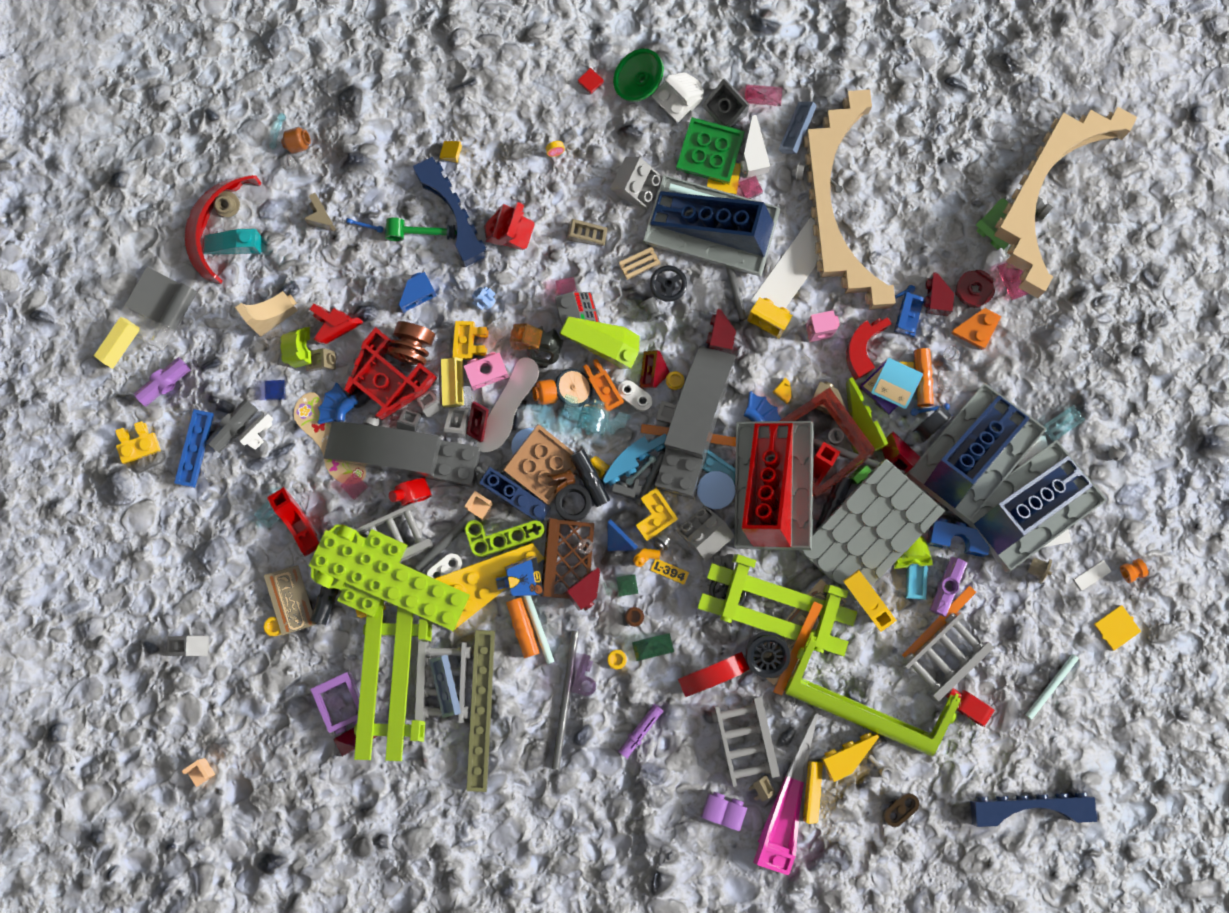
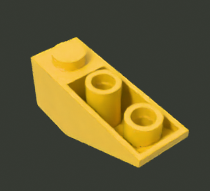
M857 570L843 580L880 632L897 621L860 570Z
M865 733L860 736L861 740L853 742L851 740L842 744V749L837 751L831 749L825 752V756L821 760L830 780L835 782L852 774L879 738L878 734Z

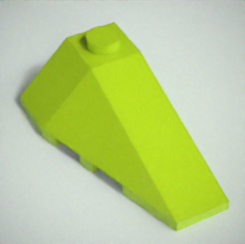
M568 316L559 333L621 369H631L639 353L640 336L622 326Z
M853 377L849 378L846 381L851 440L853 443L851 447L854 453L867 456L881 450L888 442L878 421L873 422L870 407L862 403L864 401L863 395Z

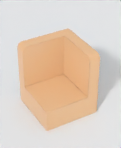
M474 491L464 507L483 520L493 503Z
M205 758L195 761L181 771L183 775L188 774L196 787L215 776Z

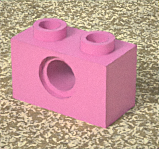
M834 310L810 316L805 324L809 342L833 337L839 327L838 316H835Z
M495 352L489 353L480 360L472 359L467 362V365H464L473 391L509 378L500 352L497 354ZM484 366L491 368L487 374L481 373V369Z

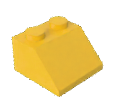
M759 297L747 321L780 339L793 315L786 308H779L773 305L774 303L770 299Z

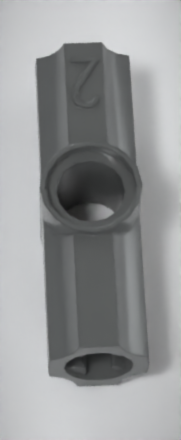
M244 399L232 413L227 414L220 421V427L206 442L220 453L233 438H237L245 430V425L256 414L258 409L248 400Z

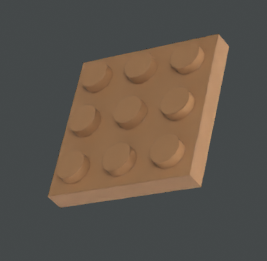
M537 424L502 470L545 504L549 505L557 495V493L554 494V491L560 484L549 486L548 483L553 481V479L547 475L563 473L568 469L573 473L576 468L570 455L575 452L541 425Z

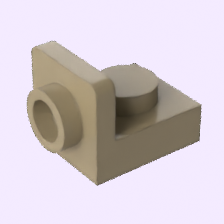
M325 348L312 350L311 364L306 365V371L335 370V351Z

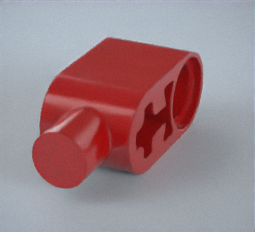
M425 478L403 482L395 486V490L389 492L390 501H400L402 506L421 502L432 496Z
M952 688L946 694V697L949 698L950 694L953 696L956 693L959 694L958 698L961 699L956 710L978 725L985 727L995 710L966 690L962 689L959 692Z

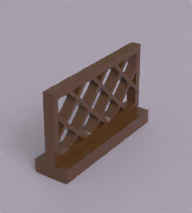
M553 518L547 520L542 574L543 595L541 597L569 599L565 592L563 594H554L555 585L561 581L569 589L570 587L563 578L570 572L578 581L583 577L579 578L573 570L580 563L586 568L585 575L591 572L595 523L557 520ZM560 524L568 525L572 530L565 538L559 532ZM581 527H589V536L583 540L576 531ZM573 533L581 541L575 548H572L566 541ZM563 542L571 550L564 557L558 552V546ZM582 544L588 550L587 555L583 559L575 552ZM571 553L579 560L572 568L564 560ZM560 562H563L569 569L563 576H560L556 571V566Z

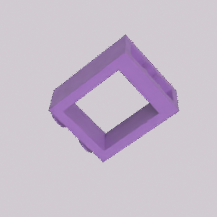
M346 672L310 689L329 733L335 732L337 735L346 731L347 725L353 723L355 726L358 721L357 714L333 725L321 694L346 683L358 710L360 693L351 672Z

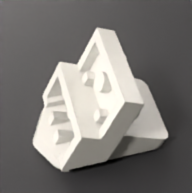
M687 73L668 75L664 79L665 83L652 95V98L677 123L689 111L692 112L704 99L702 96L704 90L700 82Z

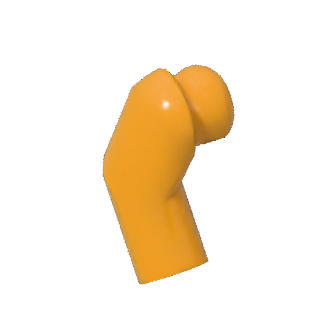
M641 549L634 556L633 562L635 566L642 567L649 559L659 560L660 550Z

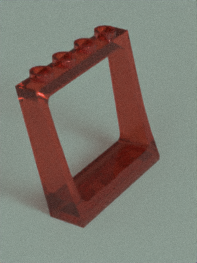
M830 387L779 420L795 421L817 406L824 405L860 454L821 486H817L813 481L812 493L815 499L866 461L875 451V448Z

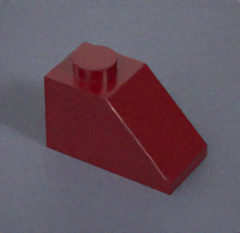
M598 567L594 568L565 591V594L578 611L582 609L586 611L594 605L593 601L597 598L600 569Z

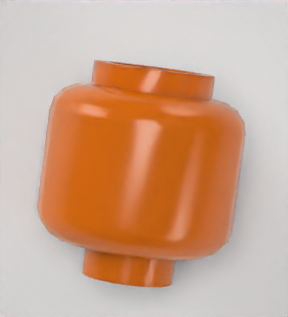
M548 379L536 382L532 388L535 402L537 401L540 405H547L558 401L555 380Z

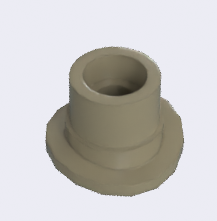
M223 191L214 199V209L223 217H232L240 210V201L233 192Z
M1034 557L1028 573L1040 579L1038 583L1042 584L1048 575L1051 576L1053 573L1050 571L1052 559H1049L1047 562Z

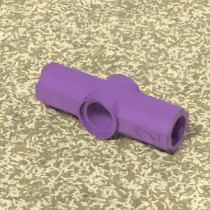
M178 357L166 368L154 372L149 378L150 381L134 393L135 397L147 407L161 394L164 395L170 392L175 387V383L187 374L190 368Z
M953 556L950 557L943 577L938 582L937 592L929 609L931 612L946 617L954 595L959 590V583L967 562ZM946 582H950L952 585L950 592L944 587Z

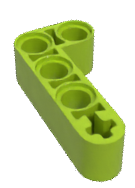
M476 520L468 522L465 527L470 548L473 554L480 558L539 540L545 534V528L540 521H531L486 536L482 524ZM473 525L480 527V531L476 535L470 533V528ZM536 525L538 528H541L538 535H535L534 532L528 533L530 538H527L524 531L525 528H527L528 532L534 529L533 526ZM520 531L523 533L520 541L513 540L514 532ZM498 537L504 539V544L501 547L494 545V541ZM480 543L486 546L483 553L476 552V546Z

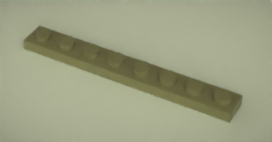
M475 630L467 791L487 792L495 631Z

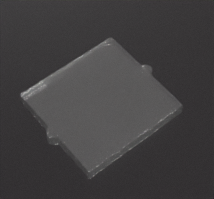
M694 277L690 310L716 313L717 309H721L725 281L712 280L710 277L708 279Z

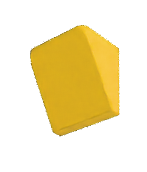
M444 141L439 159L457 163L462 148L461 142Z
M594 456L590 461L601 480L610 466L599 457Z

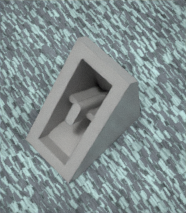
M450 407L444 426V433L447 437L466 438L469 409Z

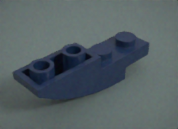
M490 466L479 481L480 485L535 521L542 523L551 507Z

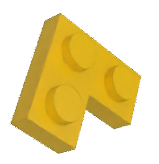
M657 487L640 498L651 515L635 526L646 541L678 520Z

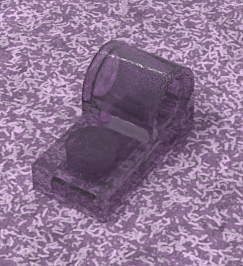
M583 653L571 692L584 696L592 695L595 692L596 682L591 677L585 676L586 671L590 672L593 661L590 660V655ZM586 680L590 681L593 685L590 692H585L581 688L582 683Z

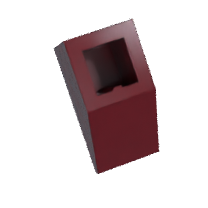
M933 272L927 278L925 289H928L927 296L924 298L926 314L949 316L953 312L954 292L938 273Z
M717 309L716 314H712L710 325H713V330L708 332L706 343L710 344V349L731 354L736 330L723 311Z
M892 431L886 437L888 444L882 448L885 459L890 461L896 468L905 471V475L921 457Z

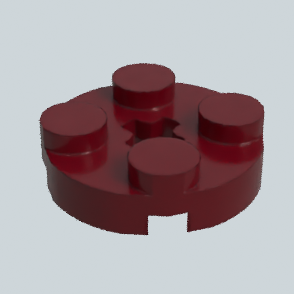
M983 270L967 271L957 282L956 296L965 305L980 308L986 305L995 294L993 278ZM977 284L980 292H973L971 285L975 286Z

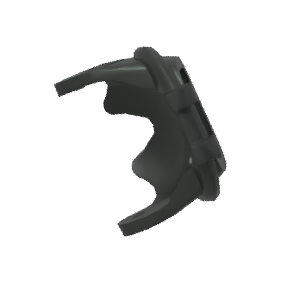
M540 326L530 335L527 355L537 365L548 368V365L557 362L562 349L563 339H560L555 328L546 333L543 330V326ZM534 350L551 353V358L543 359L536 357Z

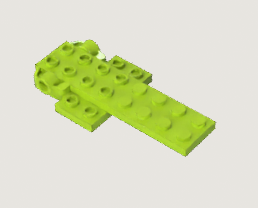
M343 524L335 525L329 531L325 530L309 564L311 567V578L316 583L329 589L337 588L342 591L337 601L372 617L375 616L382 600H385L454 631L470 597L469 594L401 564L400 561L408 545L371 529L367 539L362 537L356 530Z

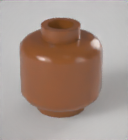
M301 127L286 130L281 139L283 148L292 154L307 150L311 143L309 133Z

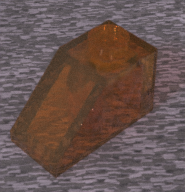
M527 323L514 324L510 338L511 349H539L543 330Z

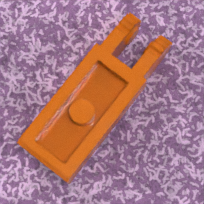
M595 359L593 364L597 368L598 374L593 376L587 364L583 366V369L606 411L609 412L624 404V401L606 370L602 368L598 359Z

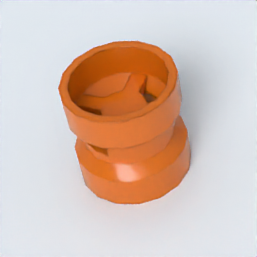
M1140 558L1133 560L1132 564L1126 563L1120 566L1122 577L1127 583L1136 581L1138 577L1148 576V568Z

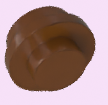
M638 607L629 608L625 613V620L628 625L637 627L643 623L644 613Z

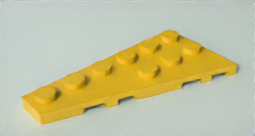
M533 543L434 578L470 595L456 628L506 589L498 590L495 579L506 576V566L531 556L537 558V563L544 559Z

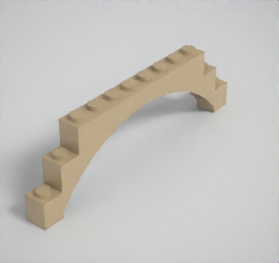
M870 89L848 91L846 97L843 98V109L828 110L826 117H823V128L808 129L806 136L803 138V146L807 148L805 164L809 166V171H807V182L811 184L809 200L813 202V207H811V217L815 220L813 235L817 237V242H815V253L819 255L817 271L820 272L821 277L843 276L841 277V286L845 288V294L867 292L865 294L866 304H869V310L888 309L895 305L894 285H887L875 277L851 252L837 226L830 197L831 170L838 146L850 128L863 115L869 114L872 108Z
M1117 107L1113 113L1109 112L1106 117L1090 110L1086 116L1082 115L1079 121L1065 113L1059 119H1054L1050 125L1052 131L1046 133L1042 140L1044 145H1040L1034 155L1037 157L1036 160L1030 162L1026 169L1029 171L1028 174H1024L1019 182L1021 185L1020 189L1016 188L1011 196L1013 202L1007 204L1003 211L1005 214L1004 218L1001 217L995 225L997 231L994 236L1011 245L1007 251L1009 256L1006 262L1023 271L1019 278L1021 283L1018 288L1039 298L1046 291L1053 278L1048 273L1042 260L1035 232L1036 203L1043 181L1050 169L1065 155L1089 143L1113 138L1123 140L1132 129L1137 119L1136 116Z

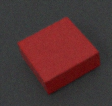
M590 68L578 79V83L587 92L592 94L604 83V80Z

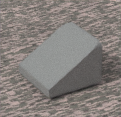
M432 389L416 399L427 418L443 410V406Z

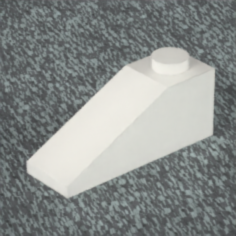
M756 115L752 116L743 159L740 162L741 170L746 173L747 178L766 174L770 169L769 159Z

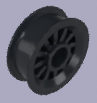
M945 403L912 431H916L924 439L922 443L955 415H951L945 409Z
M770 631L760 632L754 635L747 643L746 659L750 669L758 676L772 678L782 674L787 669L790 663V651L786 641L779 634ZM767 651H771L773 653L772 656L768 658L763 657V654Z

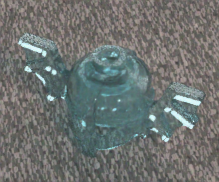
M569 394L565 395L566 402L563 408L568 411L569 420H577L576 428H583L587 435L599 433L604 437L605 431H609L611 435H614L617 429L626 428V422L631 418L630 415L619 412L613 420L609 421L610 413L604 407L605 403L596 399L591 404L583 405L580 411L578 398Z

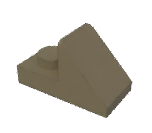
M314 192L309 195L312 201L309 205L314 213L304 218L306 223L310 226L335 231L336 228L317 194Z

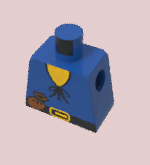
M535 556L506 566V576L495 578L497 589L509 587L511 596L543 595L537 558Z

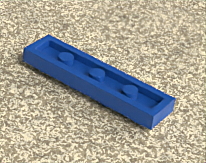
M193 409L175 484L192 488L196 487L207 445L206 441L208 440L214 417L213 413Z

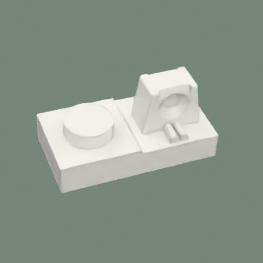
M265 411L238 437L239 441L244 446L248 444L253 449H257L263 443V440L257 433H260L262 430L266 431L272 425L271 421L273 418Z

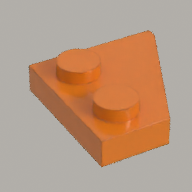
M984 308L956 327L951 334L984 350L1002 316Z

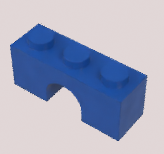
M938 518L929 528L927 539L929 546L943 549L949 548L953 536H958L965 542V554L979 557L989 555L990 547L979 531L967 527L965 523L956 522V524L948 523L947 519Z

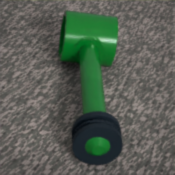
M391 217L386 219L385 239L389 241H403L405 234L442 235L447 236V240L449 238L455 240L457 230L455 225L452 227L449 224L447 228L405 226V220Z

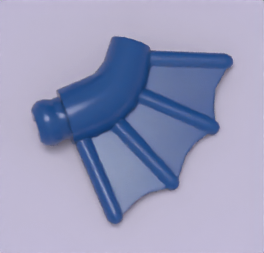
M335 383L330 391L324 393V401L318 407L320 417L317 423L344 422L346 414L354 408V405L358 404L357 397L355 395L348 397L341 386Z
M752 391L749 392L748 404L743 416L751 422L784 421L778 414V408L771 405L767 401L766 396L760 397Z

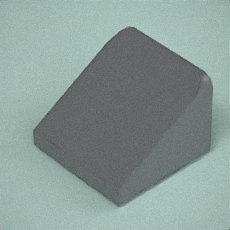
M403 408L397 420V429L416 432L422 413Z

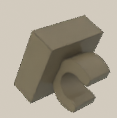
M767 775L759 777L749 787V791L756 789L758 793L754 800L761 799L762 802L769 799L775 793Z

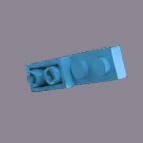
M666 434L650 442L644 436L627 447L607 471L603 479L604 485L609 484L612 486L620 481V477L624 475L629 477L637 472L636 469L639 467L636 460L643 461L650 457L649 453L655 450L660 452L666 448L664 445L667 437Z

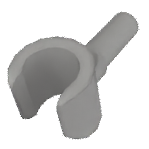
M872 755L868 756V759L879 770V775L888 780L884 776V772L888 770L893 774L892 769L883 766Z

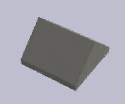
M724 78L702 104V107L719 125L732 128L747 116L749 104Z

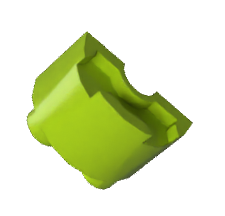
M303 327L283 334L280 338L281 360L294 368L311 364V351L306 346V342L310 340V327Z
M920 536L893 564L894 569L908 568L911 564H918L919 566L933 565L928 544L923 536Z

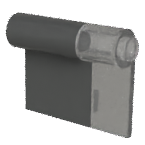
M146 267L113 326L120 317L126 318L140 328L135 336L136 338L148 343V348L158 353L160 350L164 351L195 298L197 291Z

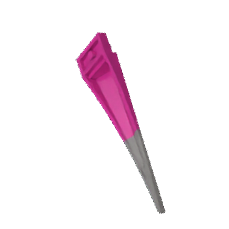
M816 712L812 714L759 837V846L753 861L756 865L789 875L796 856L801 799L811 743L818 717Z

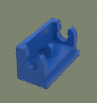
M906 292L902 298L894 332L915 337L924 303L923 297Z

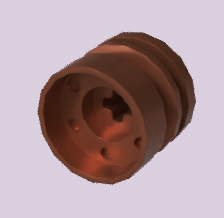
M398 321L393 334L400 340H391L390 345L393 347H389L387 353L403 363L411 365L421 363L423 366L426 365L427 360L424 357H428L429 352L422 347L432 346L435 333L414 323Z

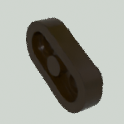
M904 793L884 810L883 819L886 824L891 827L902 825L918 810V798L911 793ZM907 799L911 801L910 806H905ZM895 812L896 818L891 820L890 814Z

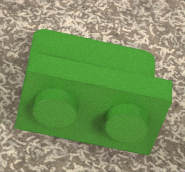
M1004 198L1000 199L976 224L978 227L976 231L984 238L986 236L992 239L990 244L997 250L1000 248L1005 250L1009 245L1007 242L994 236L997 231L995 225L1001 217L1004 218L1005 214L1003 211L1009 203Z

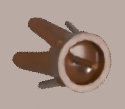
M568 469L563 473L547 475L553 479L548 485L560 484L554 491V494H556L567 485L574 484V476L577 474H573Z

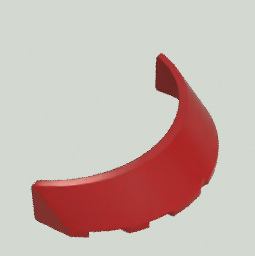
M256 175L235 177L216 184L197 200L190 212L185 227L186 251L195 270L206 280L218 284L223 282L207 264L200 243L214 207V199L223 191L235 192L239 190L245 183L260 186L261 181Z

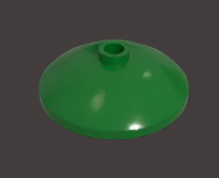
M643 48L630 52L620 61L614 73L613 85L616 93L622 99L629 102H638L648 98L656 91L664 73L663 62L659 55L653 50Z

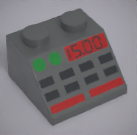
M570 292L555 296V303L562 327L568 316L600 322L592 292Z

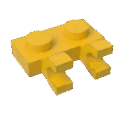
M455 321L452 358L472 360L473 355H487L485 345H474V336L488 338L489 330H487V327H475L474 321Z
M142 421L134 423L140 437L130 440L128 429L120 428L115 430L118 439L121 441V444L116 445L122 464L161 451L155 433L149 434L146 423Z

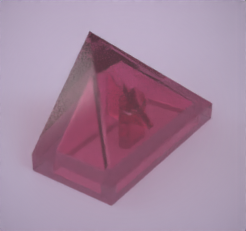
M746 84L745 100L749 104L781 106L782 87Z
M1008 262L997 266L1011 301L1029 294L1018 288L1021 283L1019 278L1023 272L1022 270Z

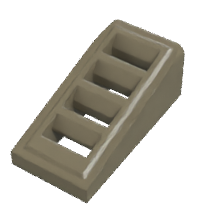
M571 219L568 225L566 240L604 246L608 228ZM574 228H578L577 234L574 233ZM582 229H585L584 236L581 235ZM590 230H593L592 238L589 237ZM597 231L600 232L599 240L596 239Z

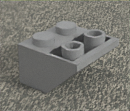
M625 157L610 189L620 198L648 209L663 177L641 157Z
M705 505L676 530L686 543L706 562L734 537L727 524Z

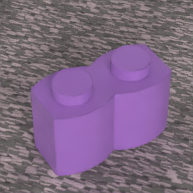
M716 791L713 794L708 793L701 817L740 831L747 811V807L743 806L744 802L732 798V801L724 799V794Z

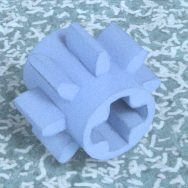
M486 286L484 289L479 287L472 294L474 299L472 304L478 309L488 310L495 303L493 298L495 293Z

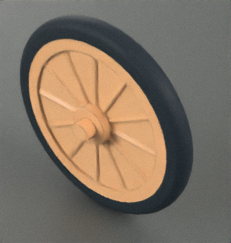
M570 368L562 371L557 376L555 381L557 396L565 405L577 408L584 406L590 400L592 385L585 373L578 369Z

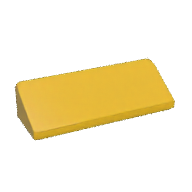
M808 762L803 821L807 824L818 822L823 772L822 762Z

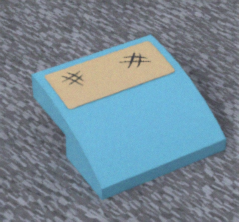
M888 357L871 393L906 409L923 373Z

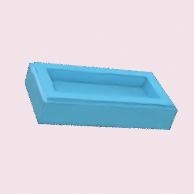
M918 564L908 566L906 574V599L926 600L928 566H919Z

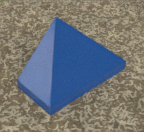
M610 519L608 521V551H635L638 546Z

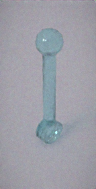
M283 113L278 115L279 123L273 141L269 144L271 149L276 148V141L282 123L286 120V116Z

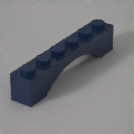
M432 156L414 165V172L423 189L439 196L454 213L457 222L455 246L465 267L485 258L484 251L487 249L483 241H478L475 236L478 234L475 226L468 223L467 219L469 216L465 208H460L458 203L461 201L457 193H452L450 180L448 177H443L441 172L444 170L440 162H435Z
M1075 792V796H1068V793H1055V797H1048V794H1035L1036 798H1028V795L1021 794L1016 795V798L1008 799L1007 795H998L996 799H989L988 796H977L976 800H970L972 825L976 827L998 826L1012 814L1032 808L1051 809L1064 815L1070 821L1077 823L1097 822L1095 797L1089 796L1087 792Z

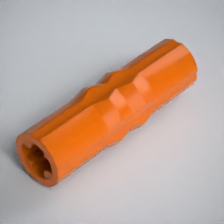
M920 348L914 350L915 370L923 373L916 388L917 406L931 407L934 405L930 349Z
M522 598L506 602L523 657L527 658L539 654L540 652Z

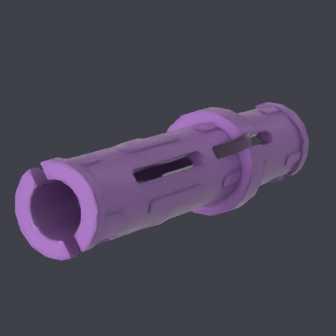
M653 704L634 731L627 735V740L618 752L628 759L637 745H641L643 737L664 711Z

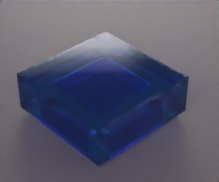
M265 381V400H286V381Z

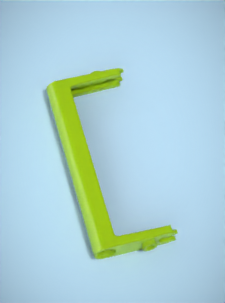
M811 632L804 648L801 647L798 651L796 658L799 660L787 684L785 694L933 757L949 724H953L955 721V712L961 699L958 698L959 694L956 693L954 696L950 694L932 731H924L803 679L802 676L817 643L815 641L816 637L813 636L814 633Z

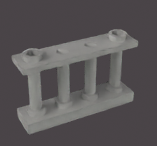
M414 503L404 506L400 505L399 510L359 528L352 527L361 535L367 531L370 533L371 529L377 531L376 527L387 523L393 539L404 543L394 522V519L404 515L415 538V545L407 547L400 562L434 547L432 541L429 538L425 539L420 533L411 512L417 509Z
M951 613L945 619L946 623L914 654H908L903 659L905 663L901 667L903 669L912 667L931 687L930 690L932 692L928 696L933 701L939 702L995 648L990 642H978L959 622L964 616L962 613ZM952 626L973 647L972 650L974 652L971 655L965 656L945 635ZM938 640L959 660L958 663L960 665L955 670L951 669L931 648ZM924 653L945 674L946 679L942 683L936 682L917 662Z
M418 641L415 720L425 722V718L429 716H442L440 708H429V706H426V698L437 696L436 688L427 686V678L433 676L431 666H428V658H431V656L448 655L461 656V668H451L452 676H460V688L455 689L457 696H460L461 714L453 716H459V723H464L465 719H468V707L465 706L467 659H470L471 647H467L468 643L462 642L461 648H432L428 646L429 642Z
M760 696L752 698L753 703H750L748 706L721 712L719 706H714L715 711L711 712L713 722L718 724L728 770L725 771L727 783L731 782L733 787L737 786L736 779L764 772L769 774L771 778L780 776L762 697ZM752 713V715L756 714L757 722L754 725L729 731L724 730L723 719ZM752 733L760 734L762 742H759V745L729 751L727 739ZM760 752L765 754L766 762H763V765L733 770L731 759Z

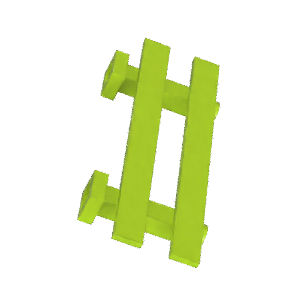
M734 554L732 562L736 563L734 570L711 563L707 579L729 585L725 600L702 593L698 609L721 616L720 620L731 623L732 620L796 641L803 626L738 605L742 590L807 612L810 611L813 602H817L823 606L819 613L820 619L816 631L811 630L814 633L813 636L816 637L815 641H817L814 651L823 653L826 650L845 656L849 641L831 636L830 634L834 621L854 626L857 611L839 606L841 598H847V590L832 585H825L823 592L827 593L824 601L747 575L749 568H755L757 560Z
M382 600L374 617L366 616V624L363 626L365 639L358 721L354 728L356 735L354 760H371L373 736L387 737L385 761H402L404 737H410V741L424 742L425 722L412 720L411 724H405L411 638L418 637L423 642H431L433 622L427 619H419V624H413V613L397 607L396 623H382L384 600ZM381 637H395L388 724L374 723Z

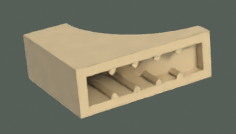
M283 291L264 302L254 305L240 303L235 307L245 322L260 337L298 311L294 306L297 302L291 294L287 296Z

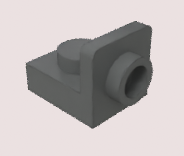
M636 478L633 489L630 488L629 484L619 482V484L614 483L612 493L634 500L635 495H640L642 485L639 484L640 479Z

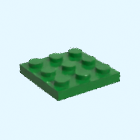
M691 117L676 170L729 185L745 131Z

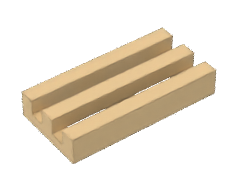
M653 247L619 262L626 280L660 265ZM648 254H651L650 256H648V257H646V258H644V259H642V260H640V261H637V262H635V263H633V264H631V265H629V266H627V267H624L625 265H627V264H629V263H631V262H633V261H636V260H638V259H640V258H642V257H644V256H646V255H648ZM650 260H654V262L638 270H635L629 274L627 273V271L635 267H638Z

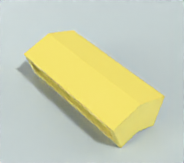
M120 317L94 356L113 369L140 328L128 319Z
M456 357L441 359L442 406L444 408L464 406L463 359Z

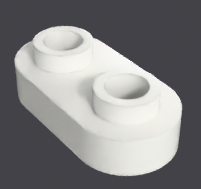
M624 381L619 385L618 392L620 396L633 408L640 412L648 411L651 408V396L635 383ZM624 388H631V392L626 393ZM641 398L646 399V403L641 404L639 400Z
M449 553L428 570L427 576L434 578V572H439L440 576L461 569L462 560L457 554ZM454 559L456 564L450 566L448 564L449 560Z

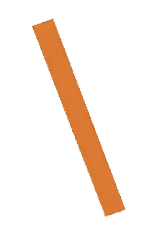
M642 424L640 433L659 436L666 434L667 436L669 427ZM713 434L710 443L736 447V437Z
M969 585L950 605L946 617L939 616L902 656L905 658L908 654H914L946 624L945 619L951 613L956 614L973 597L976 591Z
M813 602L790 653V663L787 669L780 675L774 688V693L782 696L798 661L796 658L798 651L801 647L804 648L823 605Z

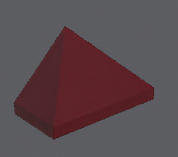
M659 350L644 351L639 387L641 389L656 388L666 379L670 372Z
M473 401L466 434L481 443L484 439L489 409Z
M355 727L333 739L342 757L355 750Z

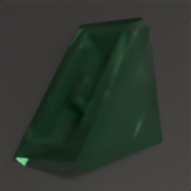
M670 633L632 642L636 661L674 652Z

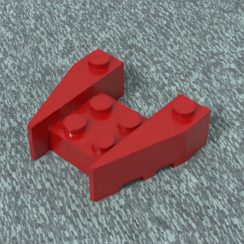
M375 327L362 343L360 354L356 358L354 369L348 378L344 390L352 395L357 387L382 406L376 416L383 420L426 393L437 380V377L421 363H418L408 377L403 375L383 358L388 348L392 347L390 345L391 339Z

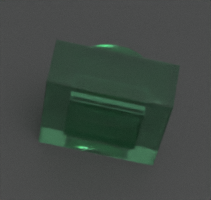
M635 574L616 577L619 597L639 594Z

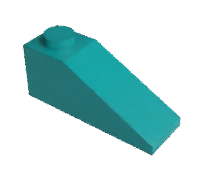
M234 229L204 235V254H261V235L256 229Z

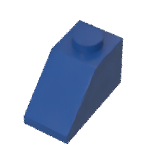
M425 272L415 273L411 276V279L407 280L399 303L403 313L437 297Z

